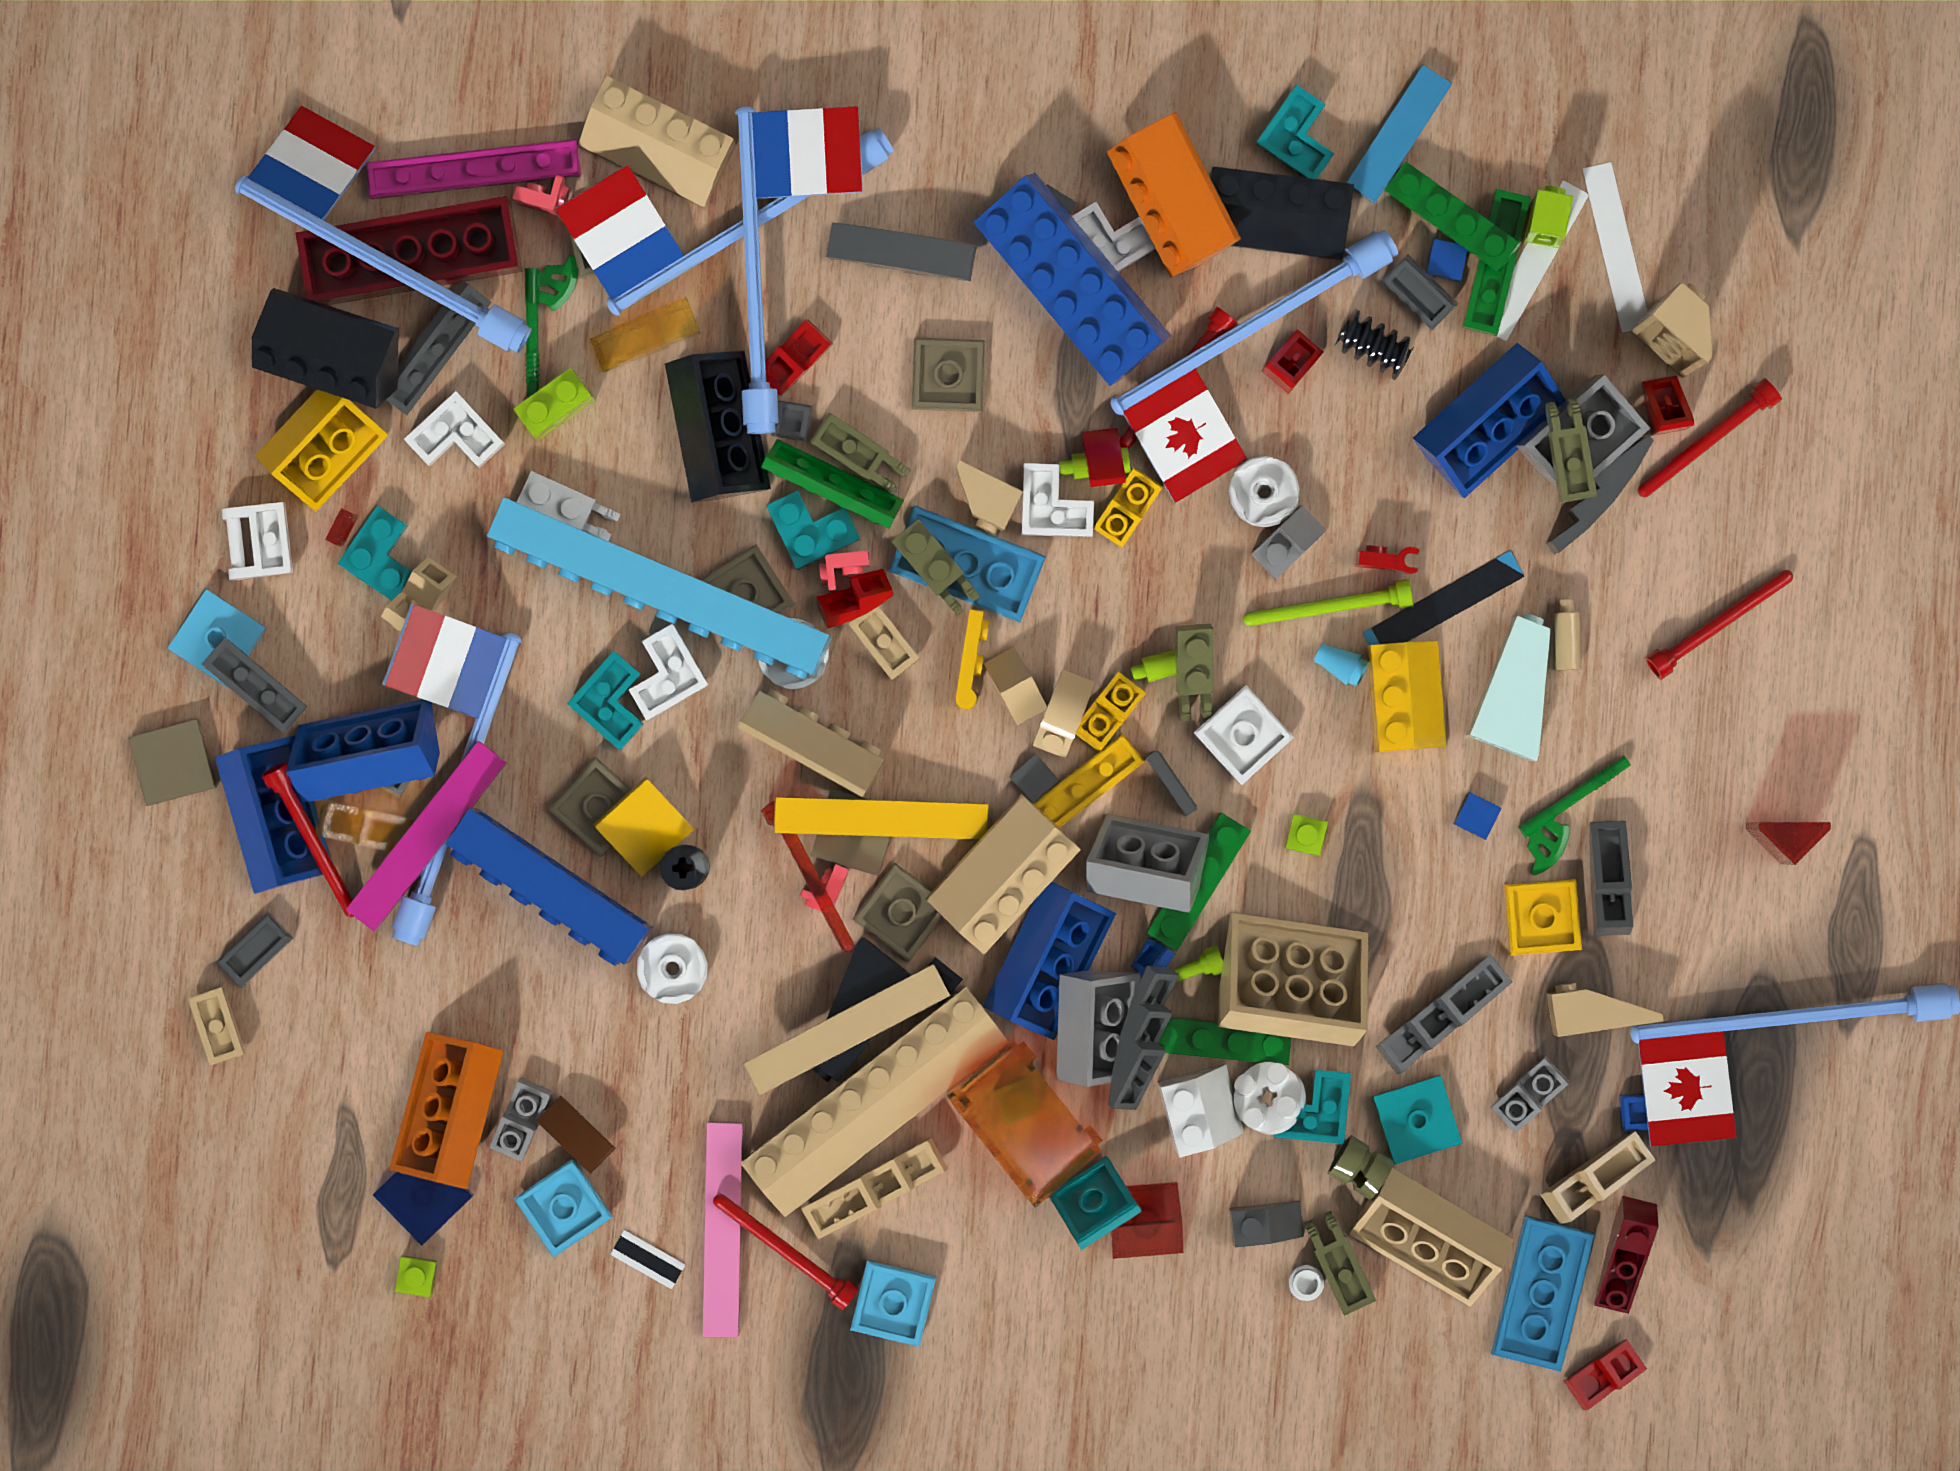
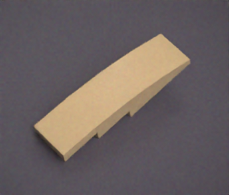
M929 1138L801 1209L819 1240L877 1210L880 1206L911 1191L916 1186L945 1172L948 1167L932 1138Z

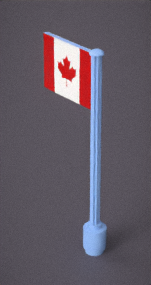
M1385 230L1379 233L1374 231L1346 248L1347 256L1343 258L1341 264L1117 398L1113 396L1111 398L1110 404L1113 411L1118 415H1124L1174 503L1248 460L1196 367L1348 276L1352 275L1354 277L1359 275L1360 278L1365 279L1393 262L1392 258L1398 255V250L1392 238Z
M1946 983L1914 986L1910 988V994H1906L1902 999L1631 1026V1039L1638 1044L1650 1147L1736 1138L1724 1031L1905 1012L1907 1016L1912 1015L1915 1022L1950 1019L1951 1015L1959 1014L1960 1012L1959 994L1956 986L1948 987Z

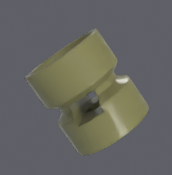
M1350 1135L1345 1141V1145L1341 1146L1332 1161L1328 1174L1343 1184L1352 1182L1353 1190L1372 1200L1390 1174L1394 1161L1378 1151L1370 1153L1367 1144Z

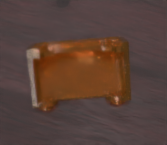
M1012 1039L948 1090L947 1097L1026 1198L1036 1208L1102 1152L1098 1145L1103 1140L1091 1125L1084 1128L1053 1091L1032 1063L1037 1057L1024 1041L1018 1045Z

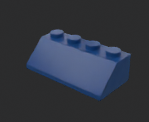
M1516 343L1421 429L1413 439L1427 460L1461 497L1466 498L1518 450L1516 445L1547 418L1545 411L1546 403L1554 402L1559 407L1566 399L1542 361L1519 343Z
M421 699L298 725L286 773L290 777L302 802L325 800L330 797L349 793L355 794L364 790L383 786L389 787L398 783L423 780L435 776L440 750L432 702Z
M295 736L239 748L215 757L254 894L323 875L279 793H274L272 788L268 789L261 777L265 771L280 763L287 762L288 764ZM292 784L291 786L329 854L315 801L303 803Z
M1051 882L1034 900L983 1007L1010 1022L1055 1040L1058 1034L1060 974L1089 971L1116 913Z

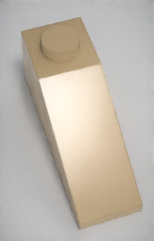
M1576 983L1555 985L1556 992L1547 993L1552 1032L1557 1037L1664 1021L1663 1014L1584 988H1577Z

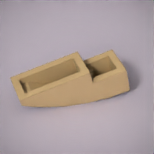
M1633 1131L1580 1165L1540 1195L1560 1224L1572 1222L1596 1202L1606 1199L1652 1164L1655 1159L1637 1132Z

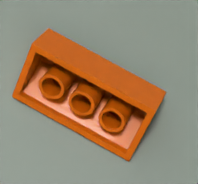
M1177 112L1126 137L1107 151L1130 200L1171 278L1201 266L1241 239Z
M431 1032L425 1033L389 1170L458 1188H468L500 1068L503 1050Z

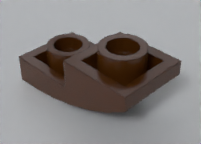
M562 1096L536 1120L590 1174L616 1149Z

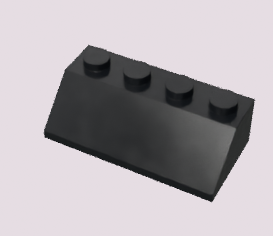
M1212 167L1210 179L1241 238L1231 247L1342 260L1350 220L1354 184Z
M276 288L270 291L251 337L252 368L375 409L398 389L399 328Z
M745 351L692 354L665 363L691 503L719 500L770 490L768 470L761 468L765 460L761 434H747V425H743L742 391L749 390L748 383H751Z

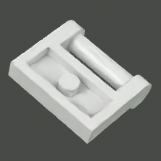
M285 502L222 509V519L227 523L231 569H228L229 580L293 573ZM243 518H249L254 566H245L240 521Z

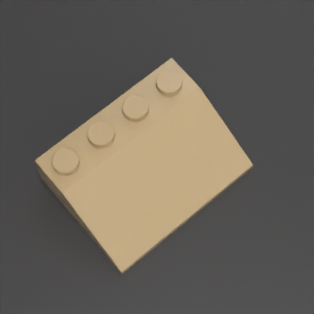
M1232 913L1229 920L1218 993V1027L1355 1046L1367 1032L1368 933Z

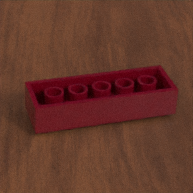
M507 196L334 226L441 286L460 283L461 280L467 282L523 272L512 205ZM309 230L295 233L307 299L329 306L415 291L412 287Z

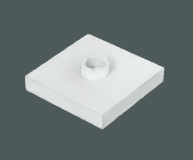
M1247 685L1194 732L1197 738L1240 785H1243L1294 738Z

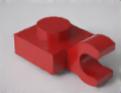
M1366 545L1365 551H1358L1356 553L1355 567L1397 570L1405 574H1415L1418 572V568L1408 567L1404 559L1408 554L1418 555L1420 550L1415 547H1406L1395 555L1388 554L1387 547Z

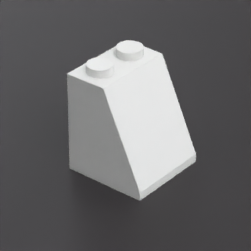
M1226 1064L1158 1082L1175 1151L1179 1158L1214 1149L1244 1134L1242 1122L1234 1107V1092Z

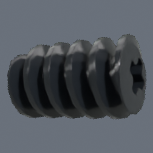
M1356 309L1349 316L1335 345L1339 341L1343 342V354H1346L1354 347V359L1356 361L1367 354L1368 367L1380 361L1379 373L1381 374L1392 367V379L1396 380L1413 348L1409 349L1410 337L1405 336L1400 342H1396L1397 330L1394 329L1385 336L1384 323H1380L1374 329H1371L1372 317L1368 316L1360 323V311Z
M693 845L673 847L665 853L661 860V876L665 883L675 890L685 891L696 888L709 875L710 864L708 857L703 850ZM684 857L688 864H693V871L687 872V877H685L683 871H678L677 865L683 863Z

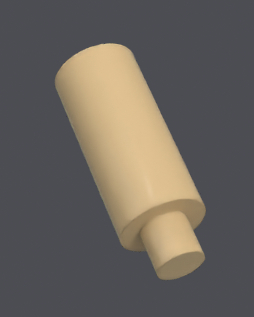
M1573 599L1559 600L1560 613H1554L1556 670H1581L1580 613L1574 612Z

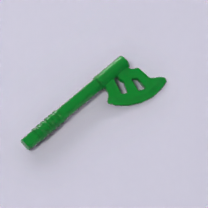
M573 254L567 258L563 265H546L542 272H539L538 268H525L526 326L531 328V333L526 341L525 382L526 396L528 397L539 390L540 382L538 305L543 303L551 311H555L569 299L577 281V263ZM553 274L564 275L567 279L565 282L552 279L551 276ZM539 286H548L559 291V293L555 296L540 291Z
M1625 756L1610 763L1609 766L1601 769L1600 772L1598 771L1596 775L1594 774L1580 786L1518 826L1522 835L1525 838L1529 837L1527 848L1535 858L1531 869L1532 875L1543 873L1552 867L1560 859L1567 846L1569 826L1558 824L1554 821L1555 817L1631 766ZM1544 826L1556 835V841H1552L1544 836L1540 828ZM1540 843L1550 851L1547 857L1538 848Z

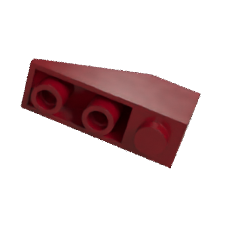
M1622 1196L1612 1225L1594 1306L1629 1314L1659 1228L1657 1204Z

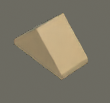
M1015 647L983 663L1016 725L1047 710V705Z

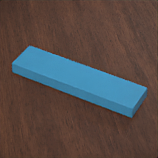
M1422 65L1346 182L1354 184L1353 190L1372 203H1376L1450 89L1451 82Z

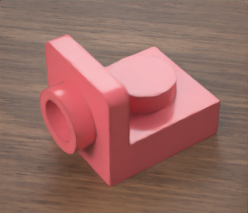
M556 175L551 195L546 194L547 188L527 183L526 188L516 185L513 200L517 205L558 215L555 208L568 201L570 187H566V180L563 176Z
M868 550L825 555L826 563L819 564L821 584H828L829 591L834 592L837 591L835 570H842V576L863 574V567H870Z
M835 864L833 870L826 868L819 888L825 890L823 895L821 896L803 888L800 896L806 898L804 905L824 912L826 907L833 909L850 869L839 864Z

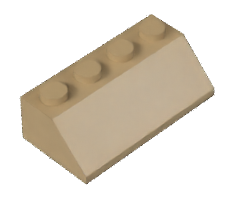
M607 75L590 107L578 144L580 147L620 167L628 164L633 173L703 208L706 207L736 147L734 138Z
M1683 282L1657 300L1630 331L1682 378L1707 364L1713 357L1709 305L1703 301L1706 297L1693 284L1689 283L1686 286Z
M772 689L769 690L767 695L761 691L758 692L737 728L859 796H866L885 761L879 757L882 750L864 740L860 746L847 740L851 733L833 723L829 729L817 723L820 716L803 706L800 707L798 712L786 706L788 698Z
M1021 794L926 897V900L964 938L985 954L1081 849L1072 838Z
M1392 1168L1372 1200L1368 1199L1349 1232L1350 1236L1470 1307L1501 1272L1514 1239Z

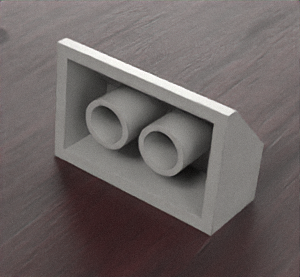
M1594 375L1568 398H1576L1579 403L1583 426H1586L1594 478L1650 429L1605 375ZM1567 400L1558 407L1561 429L1572 428L1567 413ZM1546 418L1516 446L1535 469L1557 488L1548 437L1550 430Z
M1106 814L1086 861L1087 892L1190 913L1200 887L1209 834Z
M1079 971L1060 974L1056 1080L1085 1087L1111 1083L1121 1031L1132 998L1140 982V973Z

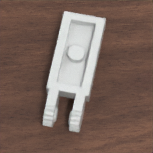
M533 471L530 472L517 503L606 541H609L611 537L607 530L587 523L592 511L601 514L602 517L611 521H618L621 515L597 504L595 499Z

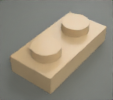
M879 606L848 624L891 680L895 679L920 659Z
M224 987L188 998L210 1066L246 1054Z

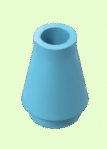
M1322 643L1314 658L1315 663L1321 665L1346 686L1352 684L1357 687L1369 665V661L1363 659V654L1332 647L1325 643Z

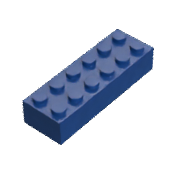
M1036 173L1024 176L973 222L1109 386L1123 379L1171 337V334Z
M478 808L468 809L445 843L452 848L450 855L466 866L474 863L482 870L479 875L496 886L498 884L502 885V883L512 889L509 895L523 905L527 906V904L531 905L533 903L541 908L539 915L555 926L563 923L571 929L568 933L569 936L584 946L590 943L601 949L598 955L614 966L619 965L620 962L624 965L629 963L653 929L652 925Z

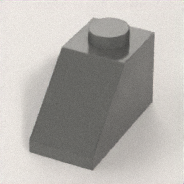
M1300 1201L1229 1208L1232 1242L1235 1248L1273 1244L1304 1237Z

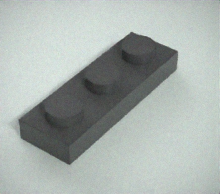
M226 637L222 639L201 664L283 733L289 729L307 708L305 703Z

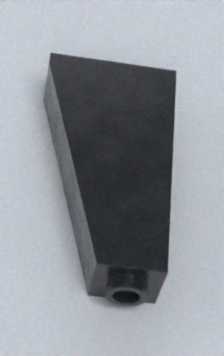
M862 936L855 947L827 1019L911 976V974ZM873 1037L813 1067L812 1070L827 1082L832 1078L839 1082Z

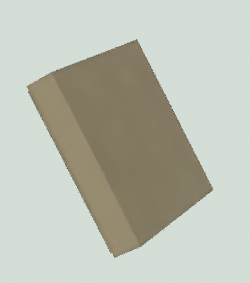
M914 338L912 410L982 412L985 340Z
M757 544L700 580L778 614L794 605L793 600Z
M199 719L128 737L146 806L217 788Z
M595 757L552 804L548 811L599 857H602L612 845L593 824L622 799L631 788Z
M830 788L828 795L830 799L870 800ZM817 834L811 856L879 876L890 837Z
M894 863L853 920L910 962L943 916L926 900V897L932 890L898 864Z

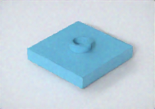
M205 589L167 649L226 686L201 665L202 662L224 637L249 656L267 627L213 592Z
M574 1158L514 1198L553 1258L613 1218V1215Z
M867 1260L850 1330L920 1347L936 1276Z

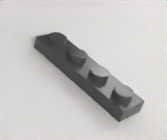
M463 280L453 291L455 294L483 309L485 307L488 308L492 303ZM443 305L398 364V389L386 401L405 415H408L476 323Z

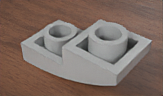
M1544 1056L1521 1076L1491 1108L1514 1133H1517L1542 1111L1544 1105L1569 1085V1080Z
M520 1077L489 1148L522 1162L539 1126L536 1120L545 1112L553 1091Z

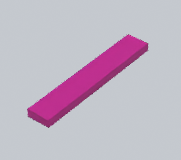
M577 139L366 162L370 199L555 179L556 175L563 176L564 178L581 176Z
M477 741L346 910L375 932L448 840L468 809L473 808L506 766L507 762L483 743Z

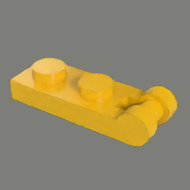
M971 609L969 610L956 692L957 706L963 710L972 709L977 702V696L972 690L974 675L981 676L984 655H978L977 652L979 640H987L990 621L983 619L984 611Z

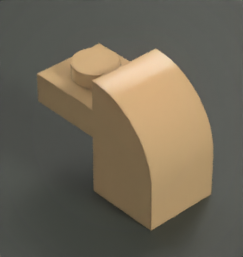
M427 557L412 571L402 592L386 606L381 617L391 623L395 629L401 631L411 604L436 612L457 576Z
M1062 669L1032 746L1066 758L1093 690L1094 681Z

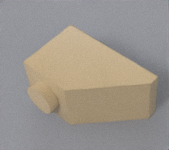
M959 460L956 470L972 517L978 519L976 526L992 534H995L997 529L1004 532L1023 495V491Z

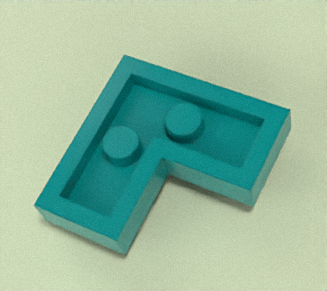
M1296 84L1255 145L1301 177L1318 179L1335 153L1306 133L1326 104Z
M798 490L766 505L797 570L824 558L825 555L832 554L861 540L847 510L844 508L813 522Z
M377 505L337 564L392 601L402 592L412 573L411 570L389 556L408 526Z
M616 651L609 655L567 703L620 751L645 725L619 702V699L642 674Z
M1315 1070L1312 1105L1305 1104L1304 1109L1301 1108L1299 1115L1296 1117V1123L1282 1133L1273 1134V1137L1345 1145L1352 1074Z

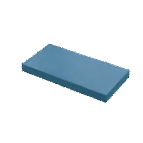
M914 505L905 530L919 519L964 572L963 576L981 597L975 602L969 599L957 581L946 589L952 597L1020 623L1046 556ZM896 550L889 572L929 587L903 555Z
M1524 1215L1492 1345V1355L1562 1371L1593 1244L1594 1232Z

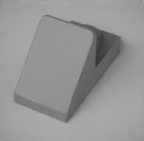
M1301 506L1251 556L1276 580L1327 530Z

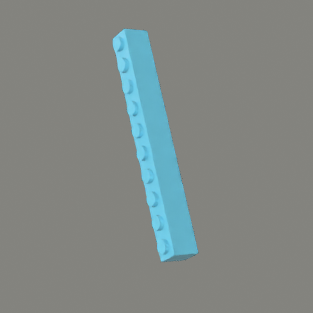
M504 497L487 534V537L496 541L493 547L510 555L514 554L515 549L528 554L527 562L543 569L546 568L548 563L560 568L558 575L578 583L580 577L593 582L591 589L610 597L612 591L625 595L623 603L643 610L645 604L658 609L656 617L673 624L679 618L690 623L689 631L706 638L712 632L723 637L720 644L739 652L742 646H745L755 651L753 658L769 665H773L774 661L778 660L788 665L786 672L805 679L807 674L817 676L833 638L828 634Z

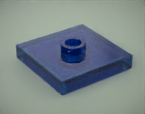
M396 1172L373 1196L422 1246L474 1194L468 1188H458Z

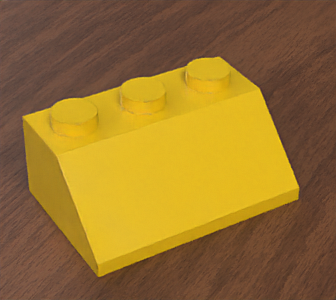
M317 389L255 454V457L276 479L317 512L385 440L388 434L353 401Z
M1438 641L1368 646L1367 655L1369 661L1375 752L1446 747Z

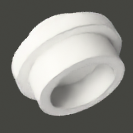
M1301 1265L1291 1272L1288 1280L1289 1289L1300 1300H1314L1323 1291L1324 1278L1321 1272L1314 1266Z

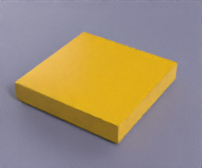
M647 777L642 779L593 824L641 877L652 869L667 851L676 847L694 830Z
M1576 879L1504 884L1509 954L1511 956L1582 950Z

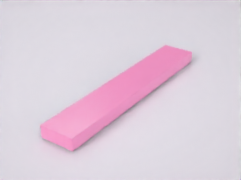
M707 1122L703 1337L739 1336L741 1225L719 1210L713 1204V1198L717 1194H723L741 1207L742 1165L740 1163L742 1161L743 1123Z

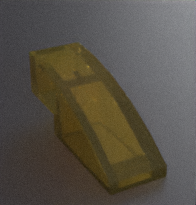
M684 297L591 338L590 341L604 373L667 349L669 345L698 335L701 332L687 297Z
M323 800L316 832L322 837L392 851L415 822V819Z

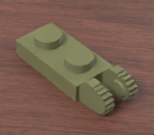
M1576 398L1567 400V413L1572 428L1561 429L1559 410L1554 402L1546 403L1545 406L1547 424L1550 430L1548 437L1559 503L1597 496L1586 426H1583L1580 407Z
M830 412L810 441L811 444L869 482L872 480L893 495H895L899 488L891 480L883 478L876 473L881 463L885 462L900 475L907 476L910 472L907 466L888 454L889 451Z
M919 519L891 541L935 595H940L957 616L963 612L961 604L946 590L955 581L963 588V592L969 599L975 602L981 597L963 576L964 572Z
M1212 624L1176 626V692L1178 694L1180 720H1189L1191 714L1189 695L1200 694L1199 710L1202 718L1209 719L1212 716L1211 693H1213Z
M1332 1211L1324 1214L1325 1222L1332 1231L1335 1240L1323 1245L1316 1225L1311 1220L1305 1222L1304 1225L1315 1247L1313 1251L1345 1316L1375 1302L1376 1299L1347 1236H1343Z

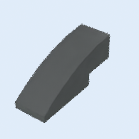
M1626 821L1590 822V879L1594 936L1630 935L1634 926L1630 894L1632 880Z

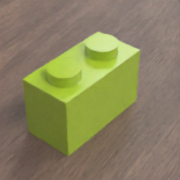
M1545 186V190L1538 189L1532 201L1525 237L1526 243L1553 248L1561 247L1566 238L1573 201L1572 195H1566V189L1555 186Z
M570 367L513 408V410L531 435L537 441H540L596 400L576 372Z

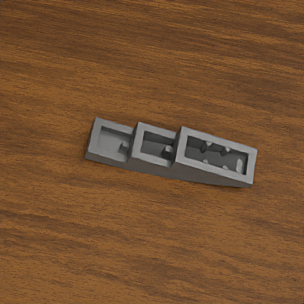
M832 222L826 257L831 260L862 263L870 267L901 270L909 274L971 281L977 246L897 231Z
M1650 435L1622 453L1594 478L1597 491L1596 497L1583 499L1566 511L1574 521V524L1546 543L1554 555L1560 553L1588 530L1616 500L1636 473L1654 440Z
M1490 954L1423 1006L1375 1047L1396 1074H1400L1424 1053L1433 1049L1457 1027L1465 1024L1508 987L1512 980Z
M1147 966L1132 998L1121 1031L1112 1071L1108 1105L1112 1109H1137L1167 1051L1158 1041L1173 1014L1165 1006V1003L1179 974L1171 967Z

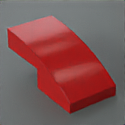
M809 319L805 320L785 343L779 346L765 360L766 382H769L770 387L777 389V394L782 396L826 353L833 343Z
M1117 428L1082 432L1090 487L1126 483Z
M883 569L849 577L850 588L816 596L818 609L827 629L861 617L893 596V589Z
M1626 1339L1566 1378L1564 1383L1581 1408L1589 1410L1614 1390L1622 1389L1647 1370V1368Z

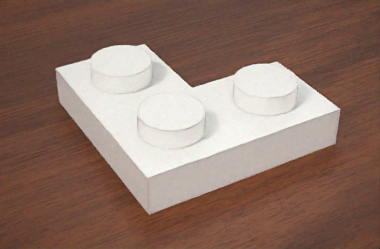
M1097 202L1072 216L1118 272L1156 250L1140 217L1114 232Z
M456 391L404 438L428 466H431L456 443L480 468L505 445L498 435Z
M1024 463L1022 535L1093 537L1094 501L1058 500L1060 464Z
M674 624L667 626L642 641L659 670V673L629 689L646 721L709 686Z

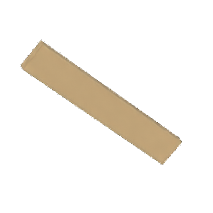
M932 964L743 1064L759 1095H762L949 997L950 994L935 965Z

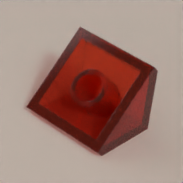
M1746 822V830L1780 864L1796 865L1831 830V822Z
M1178 1182L1127 1186L1142 1212L1110 1232L1113 1259L1184 1253Z

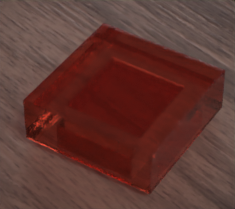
M341 508L325 540L339 547H344L358 520L357 515Z

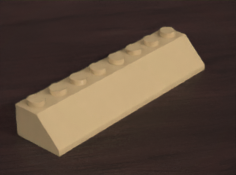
M965 986L744 1158L740 1164L765 1196L786 1217L1009 1041Z

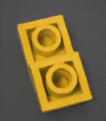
M1134 467L1126 478V483L1122 484L1093 529L1123 548L1164 486Z
M1118 671L1082 717L1076 735L1100 752L1146 693Z

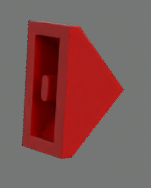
M1297 329L1266 364L1262 372L1289 394L1324 351Z
M1677 375L1642 382L1651 436L1687 430L1694 426V417Z

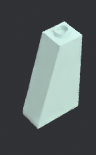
M1524 612L1523 617L1515 616L1511 620L1466 736L1529 761H1537L1540 752L1550 628L1542 625L1544 622L1542 618Z

